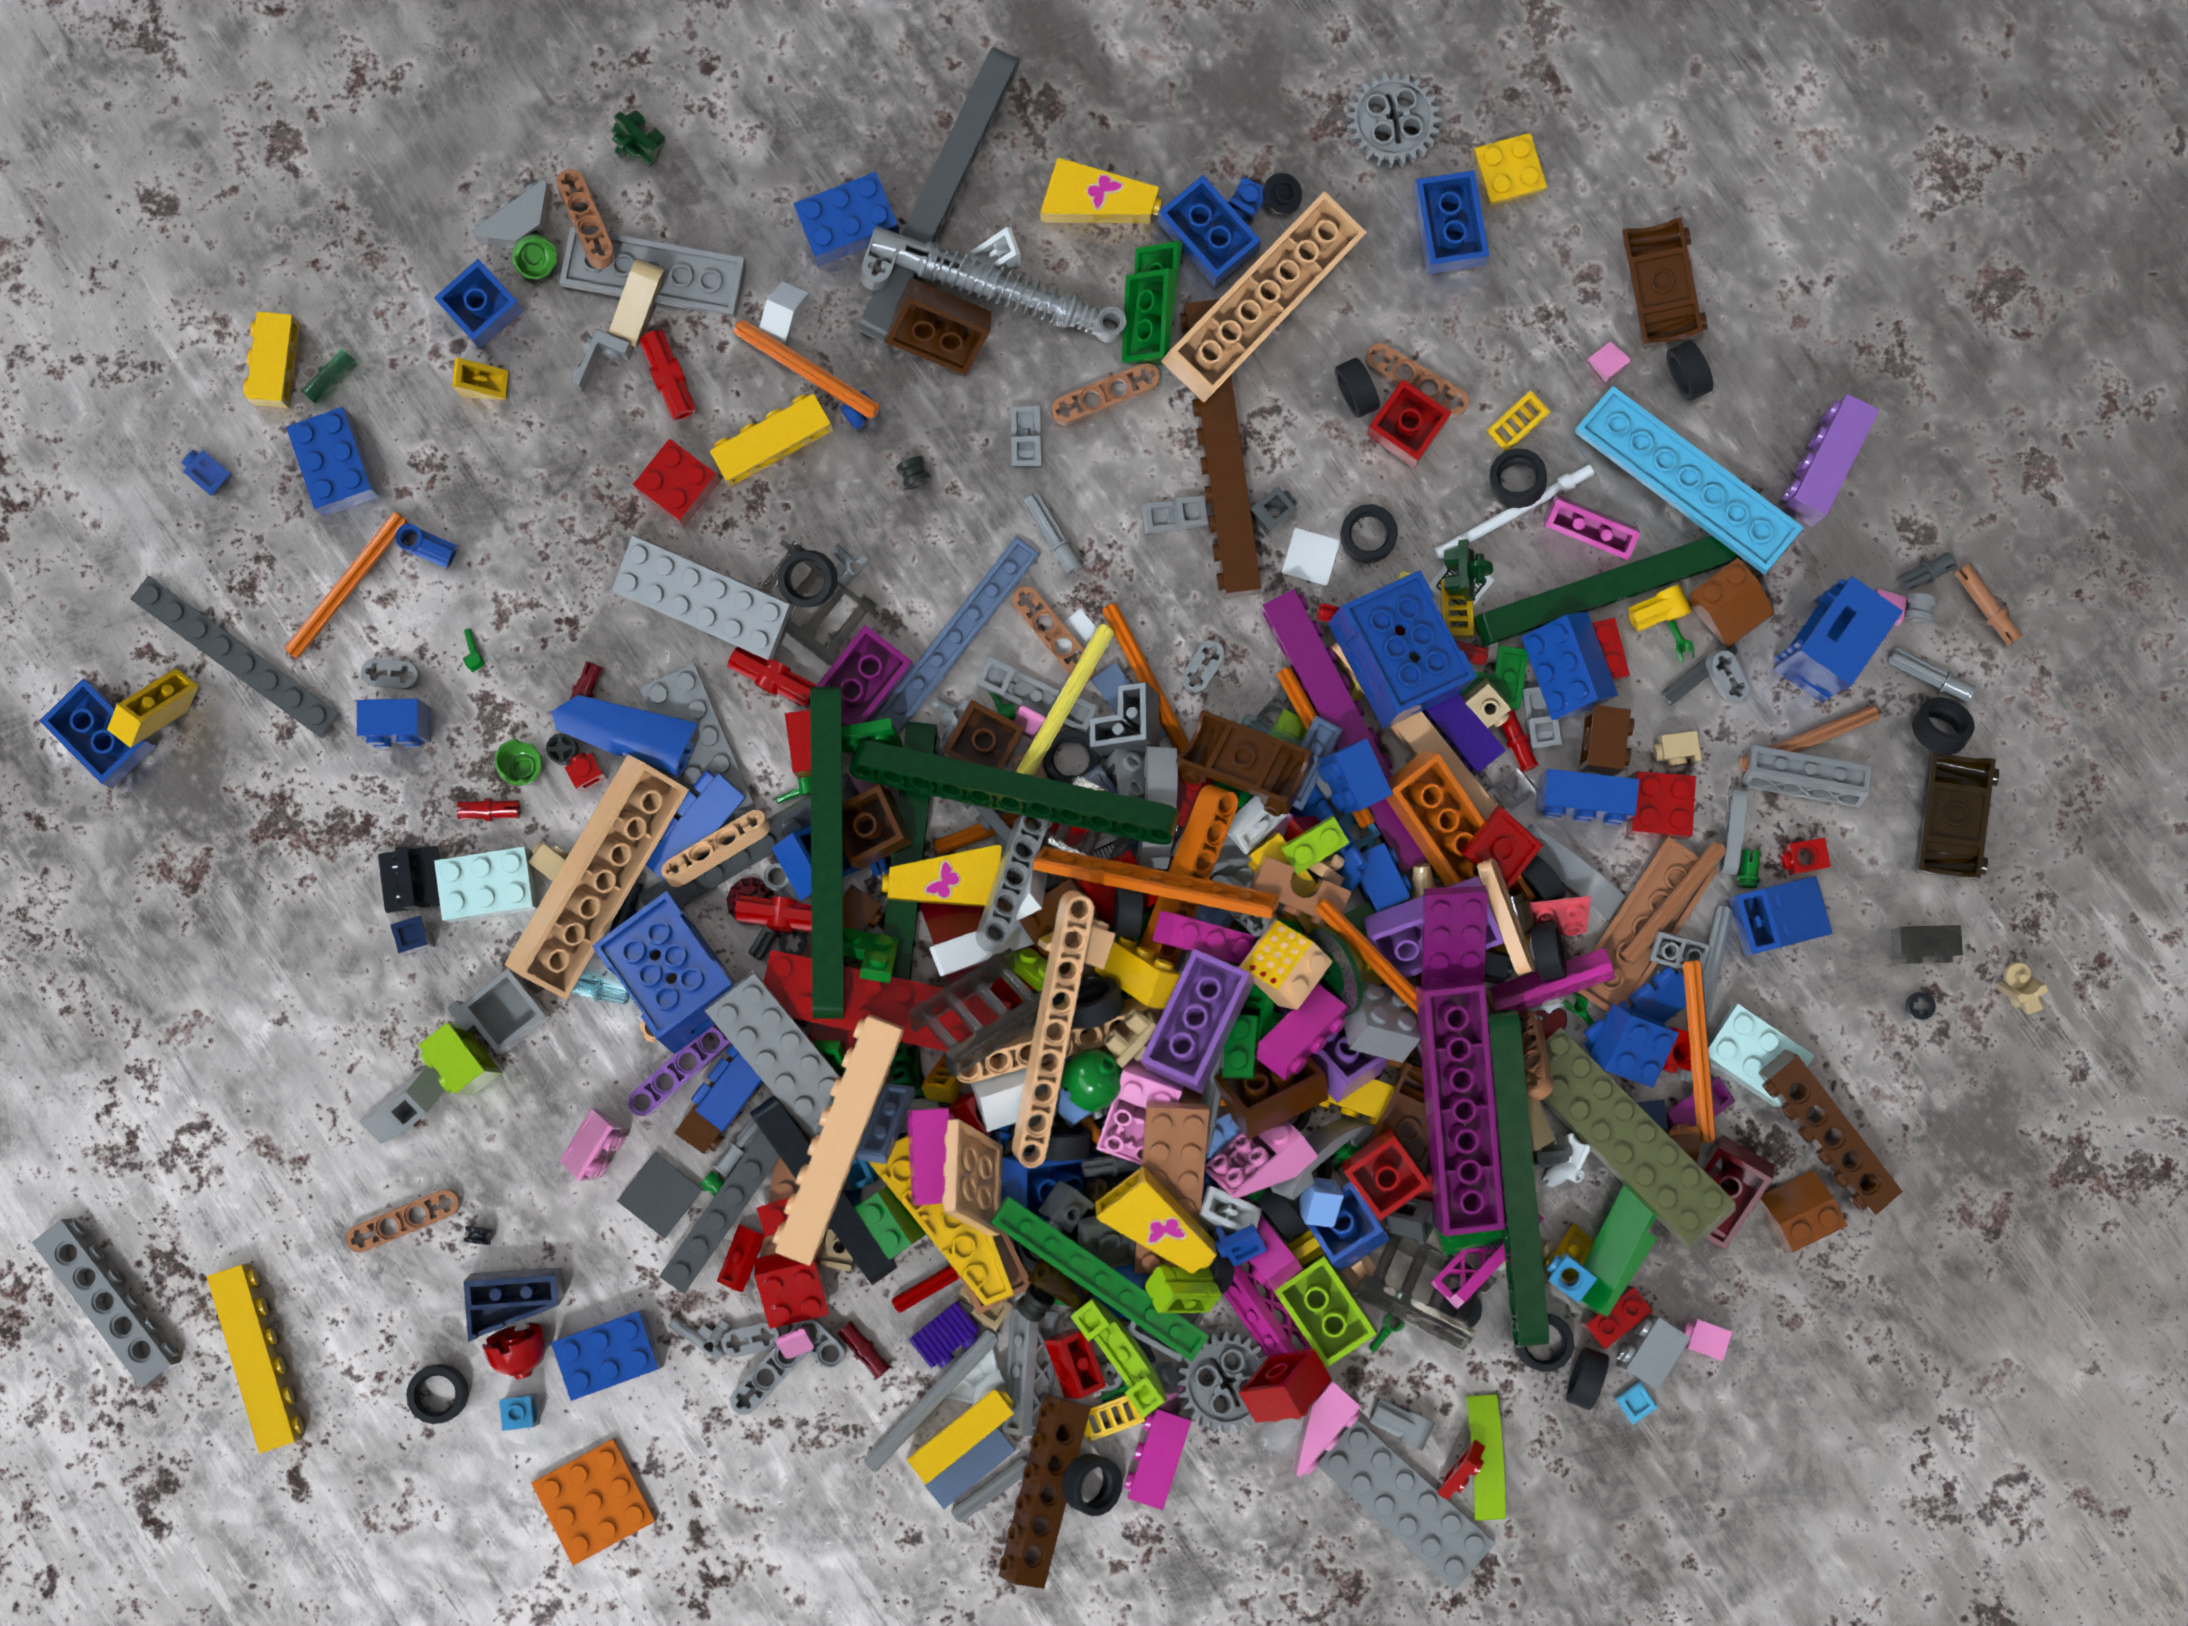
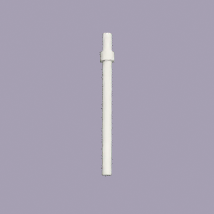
M1587 465L1570 475L1568 473L1556 479V483L1546 488L1540 500L1533 505L1524 508H1508L1434 549L1436 557L1440 560L1444 558V551L1458 548V540L1467 539L1471 543L1548 501L1555 494H1567L1576 488L1575 485L1595 475L1591 465Z

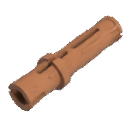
M1971 563L1954 573L1955 577L1959 579L1987 617L1986 623L1995 628L2006 643V646H2009L2023 636L2007 615L2009 613L2007 608L2003 609L1973 569Z

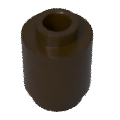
M1524 890L1509 891L1514 910L1526 936L1531 933L1530 929L1535 927L1529 897L1525 896Z

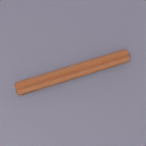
M1870 705L1769 746V748L1798 753L1874 722L1880 718V714L1875 705ZM1749 755L1738 760L1743 773L1748 769Z
M1715 841L1707 848L1622 952L1624 959L1632 964L1639 960L1655 940L1657 931L1662 932L1725 855L1727 850L1722 844Z

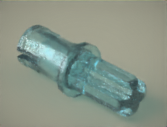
M580 977L570 995L594 999V1002L597 1003L603 1000L624 1005L630 999V995L624 987L604 983V979L596 981Z

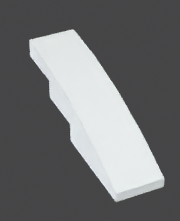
M1015 920L1010 937L996 950L986 951L980 948L976 941L977 931L934 945L930 947V951L941 977L1006 956L1008 953L1016 952L1035 944L1019 920ZM988 928L990 938L998 940V933L994 929Z

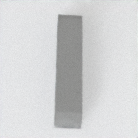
M1020 815L1014 822L976 932V941L980 948L986 951L996 950L1010 937L1033 870L1034 859L1038 855L1048 826V821ZM1029 819L1033 821L1036 826V830H1031L1030 828H1028L1025 820ZM1016 846L1024 848L1027 856H1020L1017 853ZM1007 873L1016 877L1017 885L1008 881ZM998 900L1003 901L1007 905L1008 912H1003L998 908ZM988 928H992L998 933V940L990 938Z

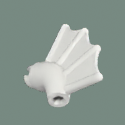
M1552 1131L1556 1140L1549 1143V1145L1567 1144L1573 1154L1568 1162L1556 1163L1549 1167L1543 1176V1180L1548 1179L1549 1182L1546 1185L1549 1187H1556L1566 1180L1580 1183L1585 1175L1582 1166L1591 1146L1578 1141L1574 1133L1563 1136L1557 1131Z
M994 1347L945 1399L973 1405L993 1388L997 1390L998 1387L1006 1383L1003 1373L998 1368Z

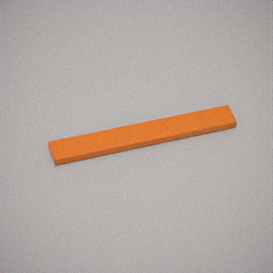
M1045 846L1042 847L1033 862V870L1269 919H1272L1280 899V895Z

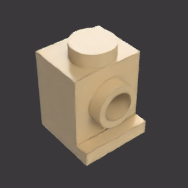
M1487 677L1463 696L1466 705L1472 709L1487 728L1493 724L1495 727H1499L1510 717L1507 713L1511 710L1510 704ZM1488 703H1493L1496 706L1491 712L1484 710Z
M1697 731L1661 735L1656 739L1657 744H1653V755L1656 762H1668L1669 766H1679L1687 764V759H1689L1690 765L1702 760Z
M539 841L531 850L530 856L532 858L528 863L553 882L568 854L556 844H553L550 848L542 841Z
M829 1228L820 1266L852 1271L854 1260L846 1249L843 1253L835 1251L834 1245L840 1240L832 1229Z

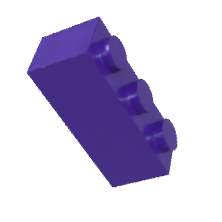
M1460 694L1422 711L1474 777L1506 751L1472 709L1466 705Z

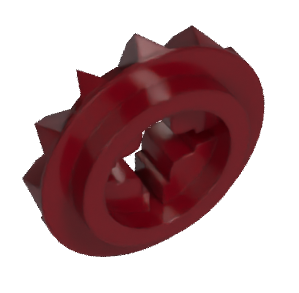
M755 877L740 879L730 887L726 898L728 912L735 919V906L741 893L751 896L759 890L756 897L772 899L774 897L773 890L768 888L761 879ZM741 923V924H744V925H755V924Z

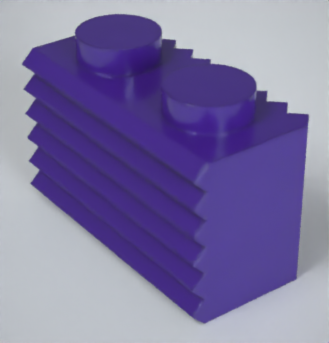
M957 1300L910 1337L909 1341L931 1369L935 1365H938L941 1369L955 1358L952 1354L955 1349L960 1345L966 1349L979 1338L976 1333L981 1328L969 1315L961 1302Z

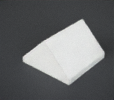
M1027 1068L971 1083L987 1132L1017 1122ZM1040 1085L1035 1089V1096L1042 1095Z

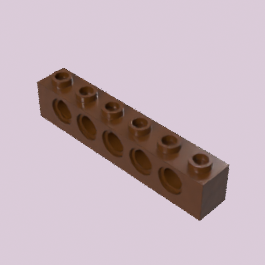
M1785 1049L1758 1072L1764 1080L1762 1084L1764 1090L1772 1098H1778L1782 1104L1779 1107L1781 1112L1790 1121L1795 1120L1800 1127L1797 1130L1799 1135L1808 1144L1812 1142L1816 1147V1157L1826 1167L1830 1166L1835 1172L1832 1175L1833 1179L1843 1189L1847 1188L1852 1196L1849 1199L1861 1212L1867 1210L1877 1215L1903 1192L1797 1054ZM1797 1083L1796 1091L1790 1095L1791 1086ZM1814 1106L1813 1114L1807 1118L1809 1108ZM1832 1129L1831 1136L1825 1140L1826 1132ZM1849 1151L1848 1159L1842 1163L1844 1154ZM1866 1174L1865 1182L1860 1185L1861 1177Z
M1045 1394L1043 1403L1040 1406L1036 1431L1031 1439L1028 1462L1023 1470L1020 1493L1015 1502L1012 1524L1007 1533L1008 1539L1004 1555L999 1564L998 1576L1012 1584L1045 1589L1067 1503L1062 1492L1063 1476L1067 1467L1079 1456L1091 1406L1079 1401Z

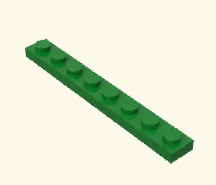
M1006 1196L989 1221L1191 1362H1193L1209 1338V1335L1177 1313H1157L1152 1302L1153 1298H1150L1147 1292L1009 1196Z

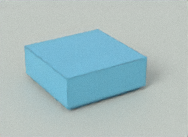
M1640 1381L1614 1398L1633 1425L1658 1408Z

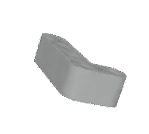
M817 1318L798 1322L790 1332L802 1328L806 1323H811L816 1327L817 1336L812 1340L814 1349L797 1355L795 1360L789 1363L782 1360L780 1349L776 1346L734 1390L730 1398L732 1409L741 1415L750 1414L758 1408L808 1353L824 1367H836L846 1356L845 1345ZM826 1345H835L839 1349V1358L836 1361H829L825 1358L823 1351ZM762 1369H770L774 1373L775 1379L773 1384L765 1385L760 1381L759 1373ZM753 1387L759 1390L749 1400L752 1406L749 1404L742 1406L739 1403L742 1399L739 1395L740 1393L745 1395Z

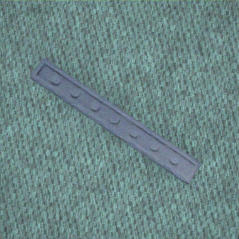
M1016 536L871 721L891 718L900 735L906 727L907 721H911L1037 561L1040 553Z

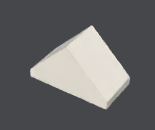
M1011 227L1004 228L969 252L971 260L975 257L978 259L977 262L980 263L986 260V265L992 266L995 263L996 269L999 270L1003 266L1005 271L1022 266L1021 254Z
M782 281L766 300L759 329L786 346L810 294Z
M1207 1186L1199 1216L1211 1231H1216L1215 1228L1221 1226L1226 1234H1233L1252 1224L1257 1229L1262 1209L1239 1198L1233 1199L1228 1193L1215 1187Z

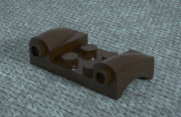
M1932 753L1924 825L1916 873L1979 881L1981 875H1986L1988 857H1984L1992 786L1997 787L1999 779V769L1995 768L1996 759L1969 758Z
M1097 1176L1090 1177L1081 1194L1094 1203L1095 1206L1092 1210L1088 1208L1081 1219L1095 1216V1202L1115 1187ZM1078 1224L1071 1234L1063 1229L1061 1233L1077 1244ZM1040 1258L1027 1279L1076 1311L1089 1302L1093 1296V1293L1042 1258Z

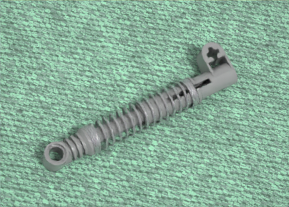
M878 226L874 228L862 263L861 282L869 290L877 291L886 287L896 264L916 271L918 277L925 278V280L928 279L929 281L932 277V282L936 279L941 280V285L947 282L950 284V289L955 285L959 287V292L966 289L968 290V295L975 292L977 293V298L981 295L986 296V301L990 300V298L993 299L994 295H996L995 305L1003 297L1005 298L1004 308L1012 300L1014 301L1013 311L1018 308L1019 304H1023L1022 314L1026 313L1028 307H1032L1031 317L1035 316L1037 310H1040V321L1044 319L1046 313H1049V324L1054 321V325L1062 328L1074 327L1076 324L1079 330L1082 327L1085 328V332H1088L1089 329L1092 330L1091 334L1105 343L1115 342L1119 339L1126 326L1125 314L1117 307L1100 306L1098 309L1095 303H1093V306H1089V301H1086L1085 304L1082 303L1083 299L1079 298L1078 293L1068 291V289H1065L1060 297L1057 295L1058 286L1055 287L1053 293L1048 292L1049 282L1045 285L1044 290L1039 289L1040 279L1032 287L1030 286L1031 276L1028 277L1024 284L1021 283L1022 273L1018 275L1017 280H1013V270L1009 272L1007 277H1004V266L999 270L996 269L995 263L992 266L986 265V260L980 263L977 262V257L971 260L968 259V254H965L964 257L960 256L959 250L954 254L950 252V247L943 250L941 249V244L939 245L932 241L923 243ZM876 259L885 260L881 263L878 275H871L875 268ZM1106 319L1112 320L1117 328L1109 330L1105 328L1103 321Z

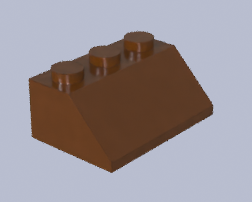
M910 278L898 300L885 343L966 376L990 332L992 311Z
M1069 877L1045 889L1042 909L1019 920L1039 952L1047 961L1050 951L1043 949L1037 943L1039 938L1054 931L1061 897L1069 891H1078L1086 896L1075 878ZM1077 900L1071 905V914L1081 911L1083 907L1082 900ZM1094 908L1093 918L1103 921ZM1062 963L1058 970L1063 975L1068 973L1071 963ZM1084 963L1081 980L1093 973L1095 966Z
M1310 1056L1307 1058L1303 1069L1297 1074L1292 1073L1286 1080L1278 1076L1257 1058L1255 1079L1224 1078L1222 1073L1214 1076L1216 1086L1233 1121L1249 1140L1329 1099L1326 1074Z

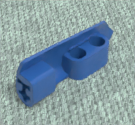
M581 695L572 698L551 711L556 730L619 756L630 755L652 768L679 778L685 771L695 746V742L691 741V738L698 727V723Z

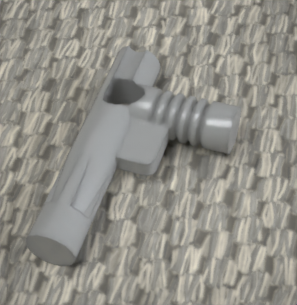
M838 543L830 551L840 560V563L835 567L839 576L838 584L834 594L827 601L828 604L870 562L862 553L854 559ZM850 563L859 564V569L853 572Z
M937 696L934 699L931 707L936 710L939 709L942 713L944 712L940 724L947 728L935 750V753L944 756L943 751L961 720L957 719L954 713L956 711L965 712L970 702L962 699L957 707Z
M674 1317L668 1327L719 1361L724 1354V1350L718 1344L725 1335L724 1333L731 1327V1324L721 1318L714 1331L703 1325L697 1332L677 1317ZM713 1342V1351L706 1348L705 1344Z

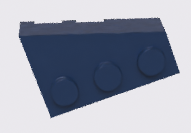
M562 1267L469 1274L463 1281L468 1342L494 1330L502 1329L521 1319L524 1320L558 1306L564 1298Z

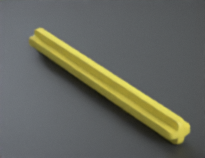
M1104 624L1098 625L1015 772L1032 776L1036 773L1114 635V631L1109 626Z

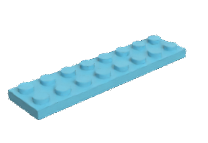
M1614 386L1609 389L1576 427L1575 433L1764 575L1768 573L1804 529L1803 526Z

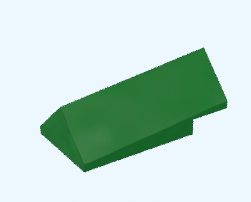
M1181 241L1135 248L1134 274L1126 275L1124 314L1126 326L1123 330L1122 363L1124 364L1149 363L1165 366L1161 361L1169 352L1182 247Z
M1623 1185L1583 1263L1585 1267L1596 1274L1597 1280L1579 1304L1589 1312L1608 1317L1657 1238L1647 1232L1656 1217L1625 1185Z

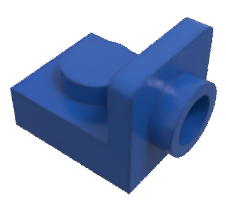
M1243 176L1233 196L1229 198L1228 203L1244 221L1253 223L1264 203L1263 186Z
M201 448L197 452L192 449L181 461L184 465L181 471L210 496L231 474Z
M1254 1224L1229 1236L1226 1235L1221 1226L1215 1228L1219 1240L1215 1241L1217 1249L1222 1258L1229 1257L1234 1267L1267 1251L1265 1243Z

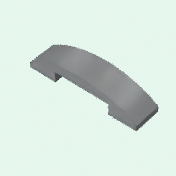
M989 656L976 683L989 692L1018 706L1024 705L1044 717H1047L1061 692ZM1078 697L1063 726L1086 733L1090 725V719L1093 718L1098 706Z
M1146 746L1144 800L1167 804L1176 808L1178 787L1177 748ZM1139 841L1137 857L1139 864L1148 868L1168 869L1172 843L1157 845Z
M1530 824L1527 830L1543 844L1536 855L1554 870L1563 885L1578 897L1590 896V908L1608 922L1627 897L1579 856L1541 829Z
M1351 1117L1338 1119L1322 1126L1306 1138L1319 1157L1295 1178L1271 1186L1272 1192L1295 1200L1314 1183L1311 1173L1345 1143L1356 1147L1372 1133L1375 1127L1374 1124Z

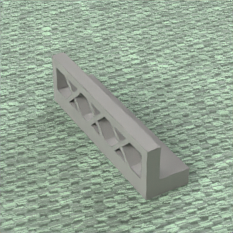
M1752 745L1749 751L1748 769L1742 777L1741 787L1860 808L1870 794L1872 766Z
M1011 1309L1005 1392L1014 1402V1405L1011 1407L1014 1414L1003 1422L1002 1433L1033 1436L1036 1428H1032V1416L1037 1411L1039 1412L1045 1394L1053 1395L1054 1367L1044 1340L1057 1335L1058 1312L1046 1311L1044 1318H1047V1330L1041 1336L1038 1331L1039 1322L1029 1321L1019 1313L1018 1309ZM1042 1348L1045 1353V1359L1039 1367L1036 1357ZM1040 1380L1043 1384V1389L1037 1398L1034 1394V1386Z

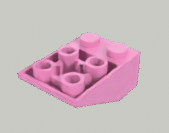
M1132 1057L1123 1069L1120 1078V1093L1111 1104L1096 1149L1141 1165L1146 1102L1178 1103L1184 1086L1147 1070L1141 1061L1137 1062Z
M591 1108L559 1162L579 1181L595 1180L598 1176L602 1178L611 1164L608 1161L609 1156L614 1150L619 1151L627 1138L623 1134L627 1127L598 1109Z
M1285 1121L1250 1140L1243 1132L1237 1135L1231 1143L1205 1165L1204 1171L1233 1199H1237L1295 1178L1319 1156L1304 1136L1288 1121Z
M1332 1380L1324 1388L1323 1393L1309 1407V1412L1304 1416L1292 1467L1299 1478L1304 1473L1308 1476L1320 1463L1317 1457L1324 1449L1329 1452L1340 1440L1337 1434L1344 1426L1350 1428L1361 1415L1358 1412L1361 1406Z

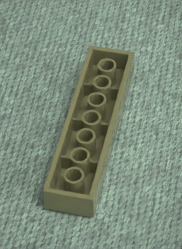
M1560 1027L1546 1040L1554 1087L1552 1092L1542 1101L1584 1144L1591 1146L1590 1150L1691 1252L1736 1211L1735 1202ZM1539 1060L1534 1062L1529 1067V1069L1534 1067L1539 1062Z

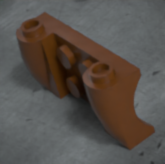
M1682 217L1652 227L1622 229L1644 349L1703 337V330H1708L1705 312L1700 313L1687 249V245H1691L1689 227L1683 228Z
M1204 710L1199 715L1191 741L1176 759L1178 769L1182 774L1181 777L1186 782L1197 785L1199 782L1206 783L1207 779L1211 778L1260 797L1264 810L1276 817H1279L1281 814L1287 815L1290 812L1315 762L1311 750Z
M1405 1059L1392 1084L1393 1089L1379 1119L1363 1147L1391 1128L1420 1169L1424 1171L1430 1154L1422 1066Z

